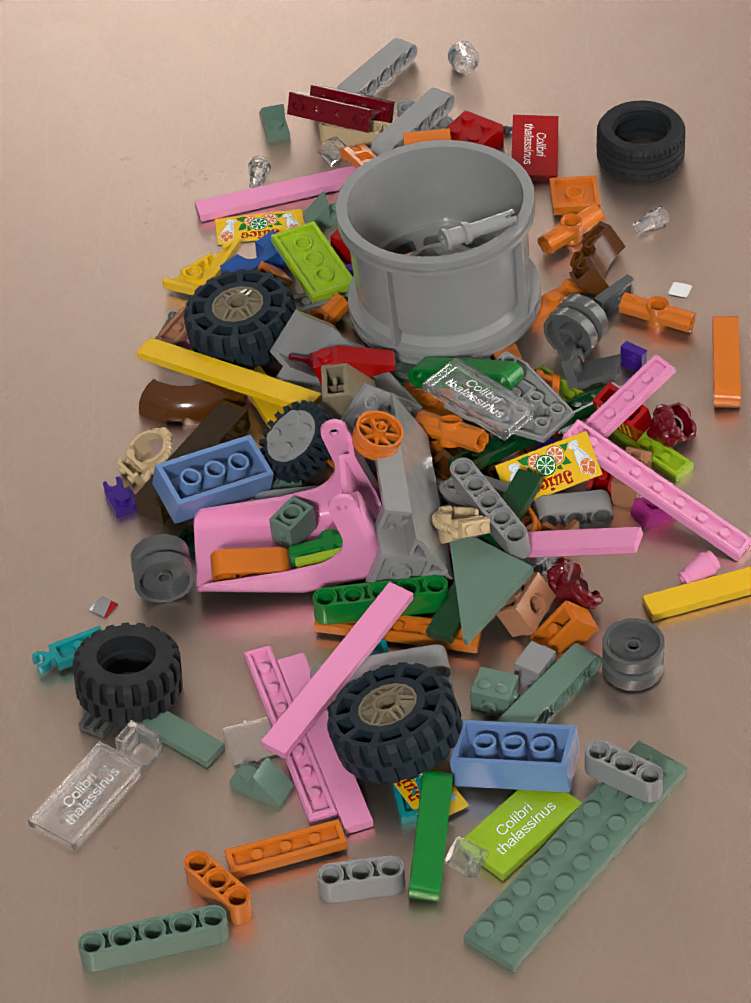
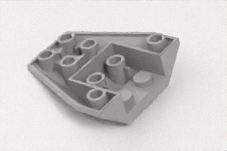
M507 351L495 360L516 362L524 371L523 380L508 394L491 395L488 393L472 392V395L469 396L467 394L463 395L462 391H460L444 403V408L467 421L542 443L547 441L568 422L575 413L525 361Z

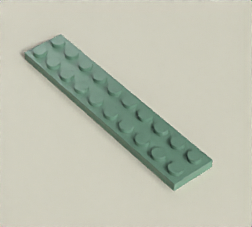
M638 740L629 752L661 767L663 770L662 797L658 801L647 803L601 782L463 935L464 943L514 973L687 775V767Z

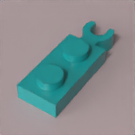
M97 626L49 644V651L47 652L38 651L33 653L32 660L34 664H37L38 673L45 674L53 666H57L59 671L73 666L76 649L86 637L91 638L93 632L99 629L102 631L101 627Z

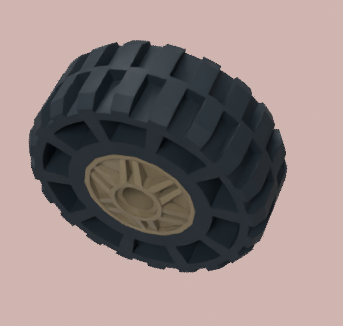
M239 269L235 272L229 273L228 271L222 273L216 278L212 277L203 286L200 285L195 290L194 295L190 296L183 317L192 351L252 370L254 367L265 366L271 360L276 359L270 350L296 310L291 289L274 274L264 273L257 269H252V271Z
M399 662L396 665L387 664L380 666L379 669L369 670L363 673V676L357 680L354 679L348 683L347 688L344 691H340L336 696L335 704L331 705L328 714L327 730L343 767L359 779L364 781L368 779L377 784H382L383 782L399 783L401 780L408 778L411 780L419 777V774L425 771L429 772L434 769L437 763L441 760L444 761L448 757L451 748L456 746L462 729V715L450 683L438 671L431 667L427 668L419 663L408 664L407 662Z

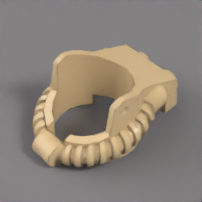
M165 427L151 428L140 433L130 442V450L125 453L127 456L125 461L120 457L116 462L119 465L117 469L122 475L127 474L126 478L132 484L136 483L140 486L147 482L154 475L155 465L165 462L172 455V433ZM162 438L163 447L160 453L152 459L146 460V463H142V458L151 450L149 442Z
M448 505L439 507L432 515V523L438 529L439 539L442 544L471 537L478 538L490 533V518L480 515L479 509L475 507L452 508V506Z

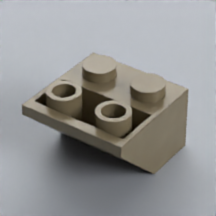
M347 363L321 366L324 410L334 419L341 420L362 385L367 383L375 386V380Z

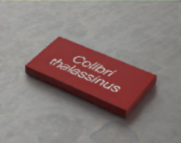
M513 114L511 158L526 170L531 181L549 182V178H557L559 116Z

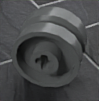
M571 294L565 297L544 323V334L547 341L561 355L563 354L565 342L575 340L577 348L582 349L584 357L588 356L608 330V319L603 309L589 297L580 294Z
M159 534L147 537L134 546L131 552V567L135 590L140 597L150 602L165 603L182 598L190 591L194 584V573L189 548L185 541L177 536Z
M639 618L623 619L608 627L602 637V673L607 681L615 687L626 691H641L656 684L664 672L665 643L660 629L651 622Z

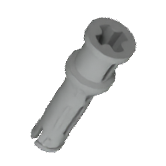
M509 209L508 211L472 223L463 221L451 229H440L438 231L439 241L442 248L447 252L452 250L454 246L463 243L465 245L471 244L474 238L517 225L516 215L511 217L515 212L513 209Z

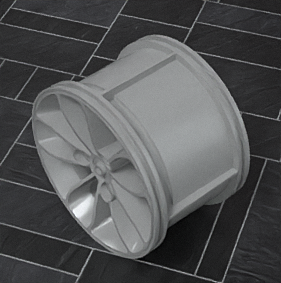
M455 140L425 141L384 152L364 163L345 181L337 197L336 217L340 236L350 250L354 273L348 290L349 314L356 333L368 346L373 349L393 350L395 360L416 365L427 356L483 359L512 345L529 330L541 306L540 276L533 261L529 258L528 232L535 217V194L531 178L517 161L501 151L477 143ZM509 209H513L515 212L511 217L516 215L517 225L474 238L471 244L465 245L463 243L452 247V250L447 252L440 244L438 231L442 228L448 230L458 226L460 222L472 223L508 211ZM473 245V246H478V247L473 248V249H470V248H468V247H466V246Z

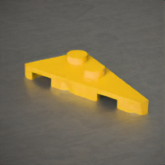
M235 239L222 245V251L213 256L211 253H208L194 261L193 264L185 266L177 277L173 279L164 278L162 281L163 288L194 295L195 290L200 285L203 286L210 278H216L221 275L220 265L236 255L241 248L240 239Z

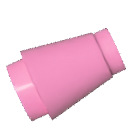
M711 551L700 552L678 573V577L682 584L706 579L716 575V571L720 569V564Z

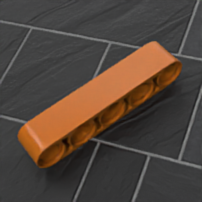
M713 316L714 408H740L741 381L738 316Z

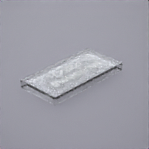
M457 357L423 382L422 390L504 441L537 415L538 407Z
M99 741L29 817V826L76 850L146 771L145 764Z

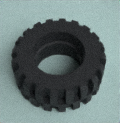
M129 622L121 623L119 626H114V624L106 626L105 630L101 631L99 629L93 632L91 638L86 637L74 654L73 674L77 699L84 710L89 711V714L97 719L101 717L104 722L112 723V721H116L120 725H127V722L138 724L143 723V720L148 718L149 720L155 719L159 713L164 714L168 711L171 705H174L178 700L179 694L182 692L183 679L179 647L171 636L164 631L161 632L155 626L146 627L144 623L130 625ZM124 672H136L132 674H120Z

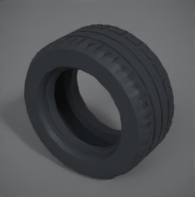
M639 100L616 105L603 115L597 125V159L600 165L617 179L633 183L659 181L674 173L683 162L685 155V124L673 109L658 102ZM633 139H648L655 142L649 144H633L626 141Z

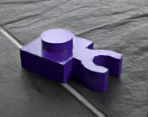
M115 477L117 485L109 486L105 481L103 482L107 503L118 519L136 512L137 508L135 494L131 487L124 488L122 479Z

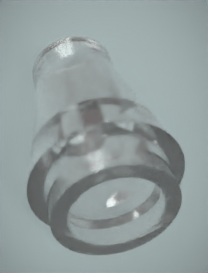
M255 156L248 163L250 188L264 186L271 170V165L266 157Z
M654 206L632 225L636 234L640 236L644 233L665 228L666 224L670 222V218L663 206Z

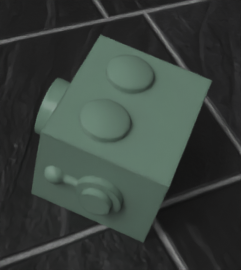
M294 496L269 519L272 540L287 549L291 545L302 543L316 529L314 507Z
M480 667L475 682L471 686V710L501 717L520 697L519 675Z

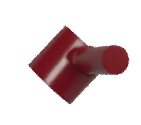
M313 352L308 356L289 354V360L303 362L315 372L313 368Z

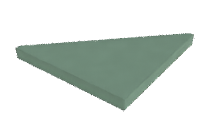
M476 537L450 542L464 644L467 646L534 573L531 565Z

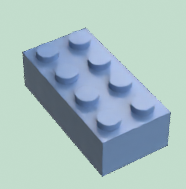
M250 434L156 464L152 484L176 524L194 518L196 512L201 508L240 503L254 498L261 491L271 490L274 473Z
M462 720L459 739L453 748L450 759L454 785L462 787L570 792L580 752L576 725Z

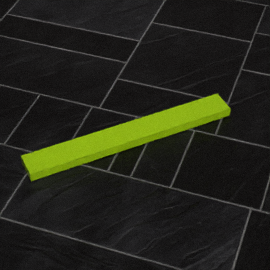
M544 365L537 368L543 370L544 374L551 375V373H554ZM560 376L559 396L565 402L585 393L577 388L569 389L566 380ZM618 429L607 437L624 449L631 447L652 452V468L675 483L694 468L692 461L672 448L663 446L660 442L650 439L646 434L647 432L637 442Z

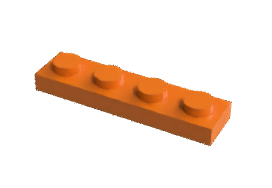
M339 819L225 849L224 853L230 873L238 879L348 849L341 823Z

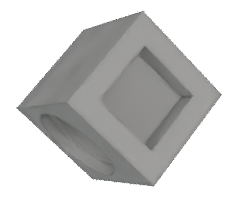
M531 641L514 662V674L519 675V684L530 688L556 662V651Z

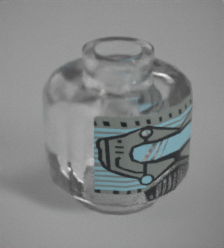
M467 41L456 42L448 51V60L457 72L467 74L477 68L480 58L477 50L471 43Z

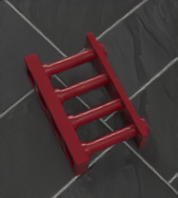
M312 84L310 95L293 91L289 92L287 114L369 133L371 120L387 123L393 122L395 101Z

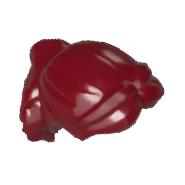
M679 402L670 405L661 404L656 406L650 428L646 434L650 439L660 442L663 446L672 448L676 444L694 439L697 427L694 420L691 419L690 409Z
M558 558L556 565L547 570L548 585L556 595L553 600L554 602L562 605L567 600L589 610L596 609L604 601L599 591H589L588 583L583 579V573L579 564L573 563L566 558Z

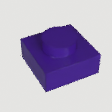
M628 341L621 345V366L637 372L647 363L646 349Z

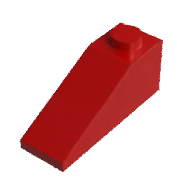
M336 345L313 352V368L321 386V366L347 363L368 377L396 370L393 350Z

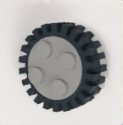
M301 400V404L297 401L293 402L292 408L288 405L283 407L284 414L278 411L275 414L277 418L275 423L271 419L267 423L271 427L270 430L264 429L262 432L266 439H260L259 445L262 446L259 450L274 475L286 483H291L292 481L300 483V478L304 481L309 480V473L315 476L318 474L316 467L320 466L323 469L327 465L325 464L327 459H331V455L321 437L320 428L324 422L334 418L319 405L312 401L307 402L306 400Z

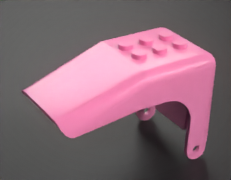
M331 419L324 422L320 428L321 437L335 464L332 476L324 484L310 490L285 496L201 508L196 512L193 524L197 592L307 593L367 578L379 549L375 522L381 510L382 501L379 485L364 456L354 448L351 439L352 434L345 422ZM333 429L338 430L337 432H330ZM292 496L314 507L316 529L303 542L318 539L319 534L326 529H336L342 537L343 541L340 550L325 562L295 569L289 555V571L220 582L212 581L210 554L213 551L238 548H285L272 540L269 519Z

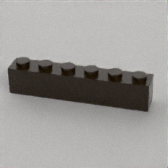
M222 399L166 461L246 435L251 426L248 409ZM152 476L134 495L137 514L164 525L171 516L152 484Z

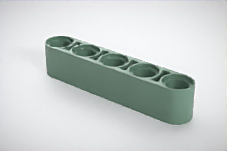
M575 643L499 718L498 722L547 724L595 676L602 664V657Z
M208 905L84 933L78 940L82 965L88 971L98 972L222 944L229 937L227 914L221 906Z

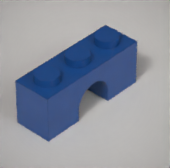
M272 230L255 242L257 258L247 259L237 254L220 265L221 274L228 271L229 273L235 272L239 269L252 271V269H257L262 261L280 269L286 267V263L271 242V235L276 234V232Z

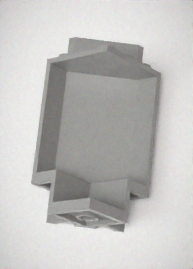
M295 310L270 352L283 366L276 379L319 392L322 395V386L316 373L303 362L289 360V354L308 356L310 353L319 351L322 348L336 345L366 347L346 339L333 324ZM390 372L370 377L375 380V386L367 383L362 385L341 418V421L345 422L352 434L358 417L364 412L375 410L392 415L391 393L394 394L414 419L422 406ZM322 398V401L318 405L324 410Z
M391 393L392 416L402 425L404 436L398 451L393 456L376 458V460L364 457L372 473L378 475L382 507L375 522L379 549L365 583L428 575H440L444 578L453 579L447 543L442 544L440 542L438 529L432 523V515L440 507L428 434L394 394Z

